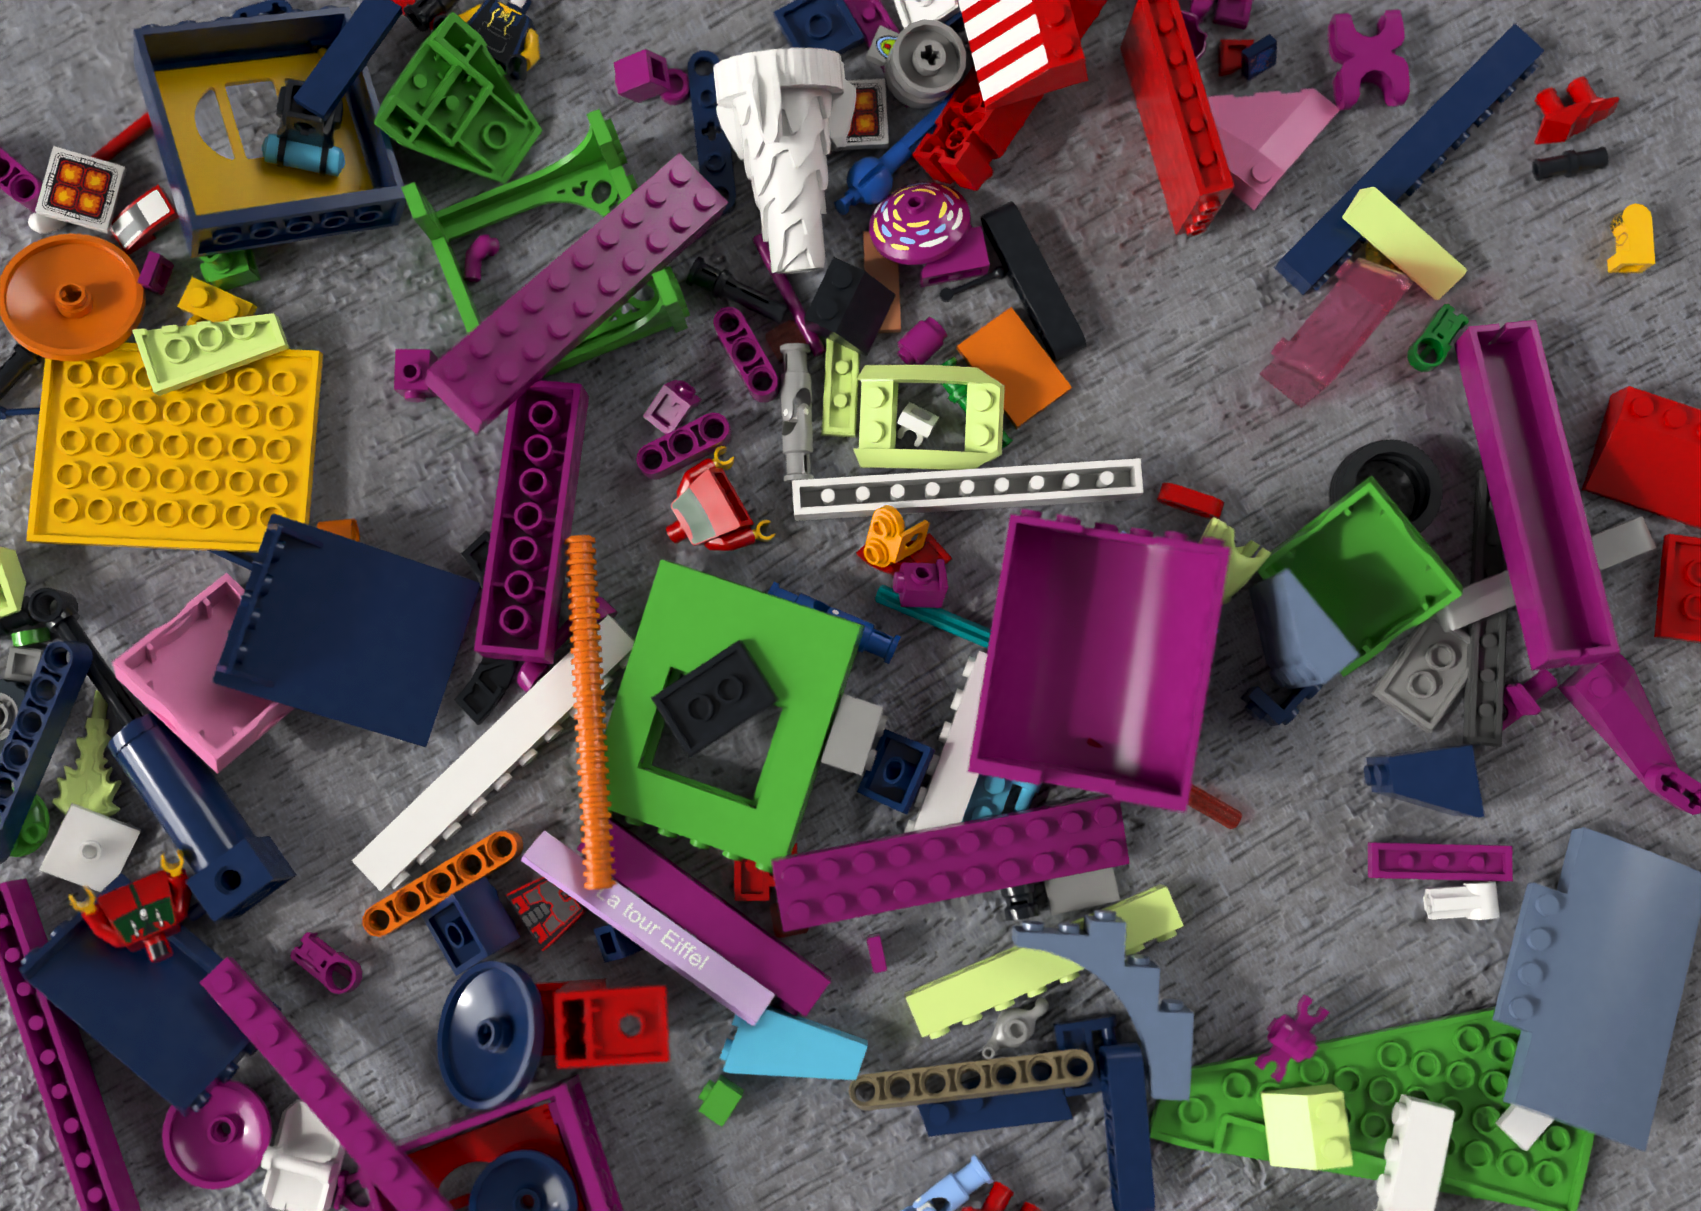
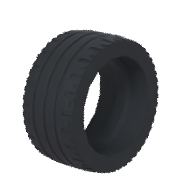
M1401 440L1375 441L1352 452L1340 463L1330 482L1328 494L1330 506L1354 489L1356 476L1362 467L1370 462L1384 461L1394 464L1405 472L1413 485L1415 502L1412 514L1408 520L1418 532H1423L1437 516L1442 503L1441 500L1443 499L1442 479L1439 475V470L1436 468L1437 466L1433 463L1434 461L1423 450H1420L1419 447Z

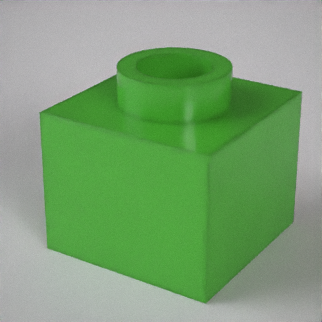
M722 1074L716 1083L709 1079L698 1096L703 1101L698 1111L722 1127L741 1099L744 1089Z

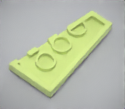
M274 313L230 318L229 321L222 322L203 321L197 322L196 325L162 326L161 329L146 330L142 328L132 330L153 392L158 396L289 349L279 317Z

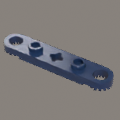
M701 50L690 57L687 65L699 173L717 191L720 189L728 193V204L722 213V216H725V214H729L734 210L737 202L731 145L717 116L716 107L718 104L714 70L707 76H701L696 73V65L700 64L699 62L709 61L714 66L720 63V60L713 52ZM715 126L716 131L721 132L716 134V140L713 141L709 140L708 135H703L708 132V127Z

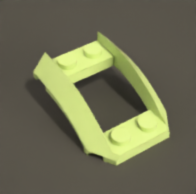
M865 365L856 380L862 381L859 449L853 450L861 468L977 469L984 463L991 462L1002 455L1005 385L987 375L980 368L941 365ZM898 383L967 385L964 452L896 449Z

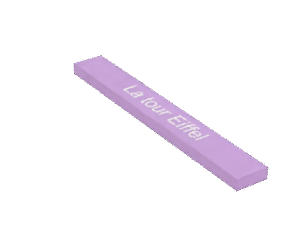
M545 830L525 852L521 859L523 863L753 1027L775 996L771 991L618 882H616L613 888L592 890L584 888L587 877L583 876V872L587 871L582 861L585 859Z

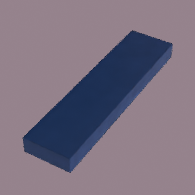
M363 0L293 97L295 102L326 121L402 15V7L391 0Z

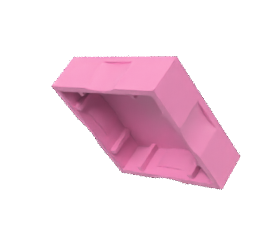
M225 573L188 602L175 618L152 630L113 661L116 678L217 774L294 709V707L214 684L212 681L229 635L228 630L231 629L241 601L240 596L243 595L245 590L228 573Z

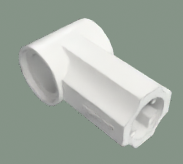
M1496 881L1464 882L1463 886L1425 889L1423 901L1428 919L1466 917L1467 919L1480 920L1500 917Z

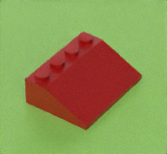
M1631 386L1611 394L1582 490L1701 529V410Z

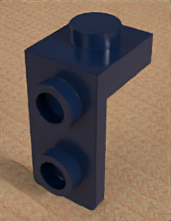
M1318 684L1296 688L1281 706L1276 704L1258 686L1249 688L1242 695L1241 699L1247 703L1244 707L1246 711L1258 721L1264 719L1270 726H1277L1281 723L1287 725L1299 713L1300 710L1296 707L1304 698L1307 700L1313 698L1323 685Z

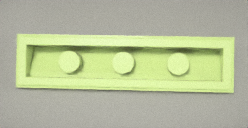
M1375 187L1360 189L1342 216L1348 224L1435 300H1439L1467 272V269Z

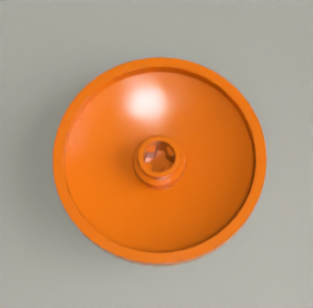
M59 234L40 239L26 246L6 265L0 276V316L9 333L27 350L52 360L84 361L113 351L133 334L132 330L137 329L145 311V287L138 283L140 273L132 259L116 245L91 235Z

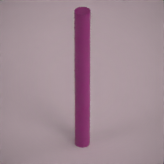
M762 233L754 236L752 241L785 303L789 305V310L814 357L822 355L826 352V349L818 334L805 329L804 317L806 311L786 274L772 273L769 242H763Z

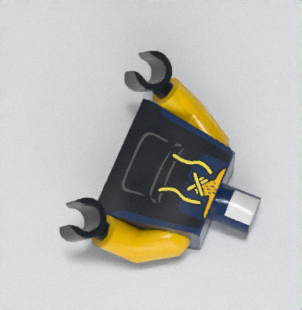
M486 0L483 4H479L459 14L458 16L482 36L487 44L486 48L497 65H501L507 76L517 81L519 79L526 80L527 71L540 59L539 35L532 20L525 15L532 4L531 0H509L507 5L498 0ZM439 15L434 18L432 32L447 16Z

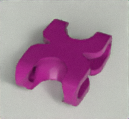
M1385 10V13L1379 18L1377 23L1376 36L1373 37L1363 36L1356 31L1350 14H1333L1328 25V44L1330 57L1334 62L1342 65L1333 79L1334 99L1339 110L1352 109L1360 97V84L1364 82L1377 85L1382 91L1385 104L1388 106H1403L1410 93L1408 63L1403 57L1395 55L1396 50L1400 48L1405 39L1400 10Z

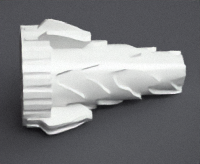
M783 48L751 52L722 60L713 67L718 104L716 107L717 116L739 160L744 161L747 178L752 181L755 203L760 210L763 242L769 241L771 271L778 274H798L824 268L825 247L821 214H826L824 191L828 185L826 155L830 154L831 146L834 149L845 148L856 102V88L845 79L844 63L841 62V56L836 51L827 49Z

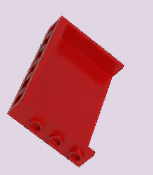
M1137 0L1120 46V51L1175 234L1177 236L1187 233L1188 237L1196 236L1207 231V227L1214 220V217L1233 190L1234 183L1178 0Z

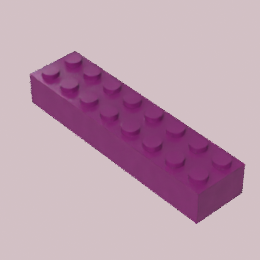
M538 380L509 406L474 652L485 658L553 664L566 573L565 561L568 558L565 556V550L568 549V546L564 545V539L571 536L589 395L582 384Z

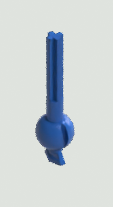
M958 87L879 159L864 157L851 166L846 178L848 190L843 193L844 197L834 202L835 208L840 215H846L849 212V206H856L859 202L866 205H874L887 198L893 186L892 174L912 157V154L927 133H934L938 127L935 124L936 119Z

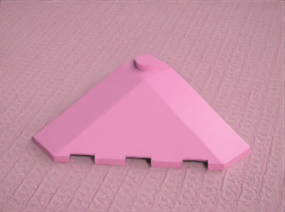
M1315 88L1301 89L1297 93L1281 94V91L1254 93L1253 96L1234 97V95L1207 96L1234 183V188L1231 192L1255 210L1340 111L1339 108Z

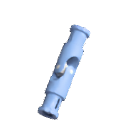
M974 1154L970 1157L971 1162L955 1174L950 1172L918 1197L913 1205L907 1206L901 1211H937L931 1199L938 1197L946 1199L944 1206L939 1211H955L970 1200V1194L985 1183L991 1184L994 1180L980 1159Z

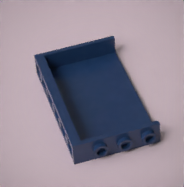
M120 873L98 895L94 894V904H98L97 897L132 882ZM80 911L70 921L64 920L52 931L51 939L41 949L35 947L23 958L22 966L19 968L21 975L185 1117L192 1111L196 1113L201 1111L213 1097L210 1092L219 1082L226 1084L239 1070L240 1067L237 1063L246 1054L252 1056L258 1051L255 1045L200 983L223 959L182 924L180 932L167 937L173 955L163 961L152 963L145 947L131 952L127 946L116 948L95 935L83 918V911ZM272 1001V1003H273V1004L279 1009V1011L282 1013V1009H281L277 1004H275V1003Z

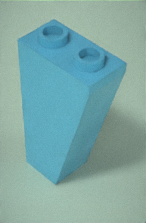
M768 1005L754 1027L735 1014L732 1025L738 1027L734 1040L726 1039L720 1059L726 1061L723 1071L732 1074L856 1080L868 1047V1040L799 1015L794 1016L785 1010Z

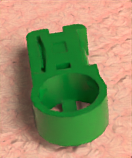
M1444 304L1439 308L1416 341L1410 345L1407 351V359L1410 365L1420 372H1429L1437 368L1444 362L1447 353L1452 347L1449 344L1457 332L1468 324V318L1462 313L1458 316L1453 313L1455 308L1449 304ZM1420 343L1427 344L1420 355H1418V345ZM1434 349L1437 358L1436 362H1424L1431 350Z

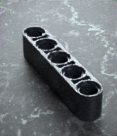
M1011 201L982 215L980 219L983 229L1002 266L1005 268L1006 274L1050 358L1054 362H1058L1086 348L1087 343L1084 334L1014 202Z

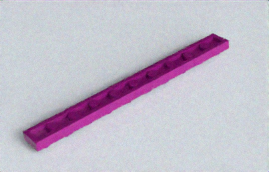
M226 957L200 982L398 1211H456L233 957Z

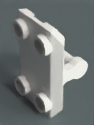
M300 1099L295 1100L282 1112L274 1146H269L264 1153L261 1167L267 1169L262 1193L268 1205L274 1209L282 1211H328L332 1204L345 1149L303 1100Z

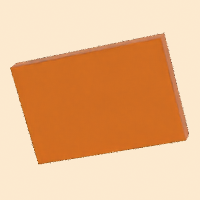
M1012 307L956 347L969 367L980 368L987 375L1005 385L1004 413L1016 429L1072 389V386Z

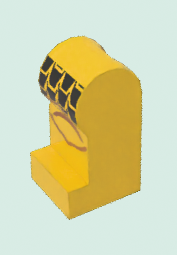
M1631 204L1614 216L1611 221V232L1616 237V254L1607 260L1608 273H1642L1655 264L1651 212L1642 204Z

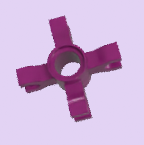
M1303 994L1298 1002L1297 1013L1293 1019L1284 1014L1278 1020L1276 1018L1272 1020L1267 1027L1269 1031L1267 1040L1273 1046L1270 1051L1261 1054L1254 1063L1263 1070L1268 1062L1274 1061L1276 1069L1271 1074V1077L1279 1083L1285 1076L1286 1065L1290 1058L1297 1063L1306 1057L1311 1059L1318 1047L1315 1045L1317 1037L1310 1030L1314 1025L1323 1022L1330 1013L1320 1006L1316 1014L1309 1015L1307 1008L1313 1000Z

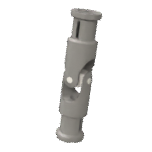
M788 343L780 346V352L783 354L784 371L780 375L782 451L786 455L787 475L784 476V483L792 484V480L814 479V476L810 473V454L813 453L811 374L807 372V353L810 352V347L804 343ZM794 399H796L798 405H794Z

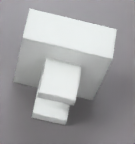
M909 402L897 422L902 425L898 431V438L902 439L907 430H912L917 435L913 446L918 447L925 437L928 438L940 417Z

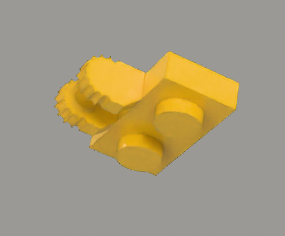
M194 277L191 278L177 306L181 310L193 315L189 318L186 326L196 325L197 322L203 321L222 322L229 321L230 318L253 316L257 309V306Z

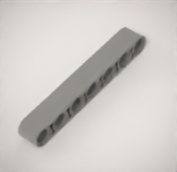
M1643 516L1591 535L1600 571L1656 548ZM1508 569L1464 586L1463 595L1438 611L1436 615L1444 633L1515 606L1516 603Z

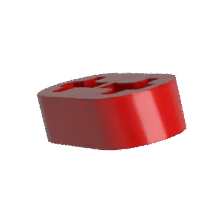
M1165 482L1162 483L1157 501L1164 505L1210 520L1213 517L1220 519L1225 502L1216 497Z

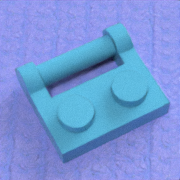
M979 774L962 822L1001 815L1012 784L1022 787L1013 812L1028 810L1034 794H1039L1042 783L1035 785Z

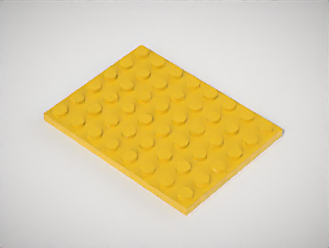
M124 342L118 348L105 355L84 361H58L45 358L26 541L39 544L258 553L272 514L309 525L323 354L318 350L286 349L161 396L153 392L137 343Z

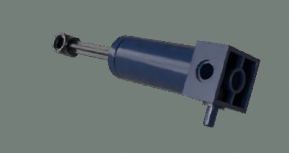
M41 588L35 591L28 602L30 615L35 620L45 623L50 632H58L63 641L84 642L92 651L93 659L87 675L123 726L108 742L107 747L176 847L183 851L185 860L195 873L185 882L199 902L189 908L187 917L191 921H196L208 913L213 922L241 917L297 876L270 836L256 837L205 762L153 712L146 715L141 714L77 622L80 615L78 614L76 598L70 593L52 588ZM56 599L57 609L51 614L50 605Z

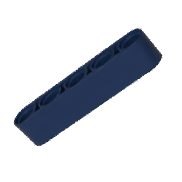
M1137 1042L1102 1046L1099 1048V1062L1114 1211H1155L1142 1053Z

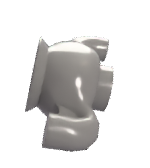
M1038 998L1035 1001V1007L1031 1010L1008 1008L1002 1011L997 1018L991 1039L982 1049L983 1057L991 1059L999 1049L1014 1048L1026 1043L1034 1033L1036 1020L1049 1010V1002L1045 998Z

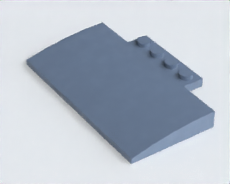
M1585 827L1571 831L1557 890L1534 882L1527 883L1492 1020L1521 1030L1503 1102L1631 1148L1646 1151L1701 915V872Z

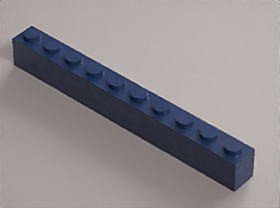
M1514 23L1281 258L1274 268L1302 295L1311 287L1317 291L1331 277L1327 271L1334 264L1340 268L1355 253L1350 247L1357 240L1362 244L1367 241L1342 218L1359 190L1375 187L1399 208L1401 205L1397 200L1404 193L1410 197L1424 183L1420 177L1427 170L1433 174L1448 159L1443 153L1449 147L1456 151L1471 136L1466 130L1473 123L1479 128L1493 113L1489 107L1496 100L1502 104L1516 90L1512 84L1518 78L1525 81L1539 67L1535 60L1545 50Z

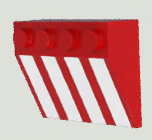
M958 0L986 111L1088 81L1085 57L1069 0Z

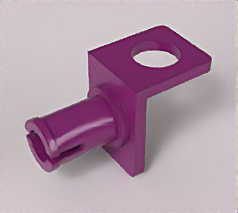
M1539 670L1536 675L1523 685L1516 683L1504 686V706L1507 714L1503 720L1502 731L1521 716L1537 715L1542 711L1535 701L1552 688L1558 686L1557 680L1548 670Z

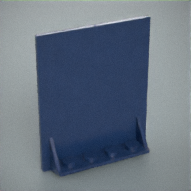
M272 514L256 559L252 562L254 565L244 593L240 596L241 601L231 629L228 630L229 635L212 679L213 683L426 747L452 668L455 666L454 662L480 583L277 514Z

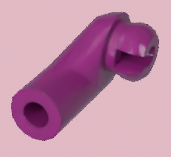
M488 234L481 235L466 250L464 280L469 282L481 281L482 260L487 254L494 256L499 252L500 242L497 238H490Z

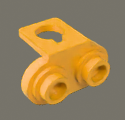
M889 505L877 509L873 514L865 543L864 556L866 560L872 565L886 567L920 550L924 545L930 523L924 520L904 531V520L897 509ZM919 533L913 544L907 547L906 544Z

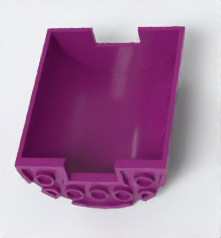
M1021 509L1020 515L1010 514L968 772L1035 785L1046 782L1113 795L1112 799L1186 813L1231 548L1224 547L1225 540L1202 537L1201 543L1188 542L1187 534L1165 531L1164 538H1153L1154 533L1152 531L1139 528H1131L1130 534L1118 532L1119 527H1116V525L1095 522L1094 528H1087L1080 525L1081 520L1072 516L1056 515V520L1052 521L1041 519L1042 512Z

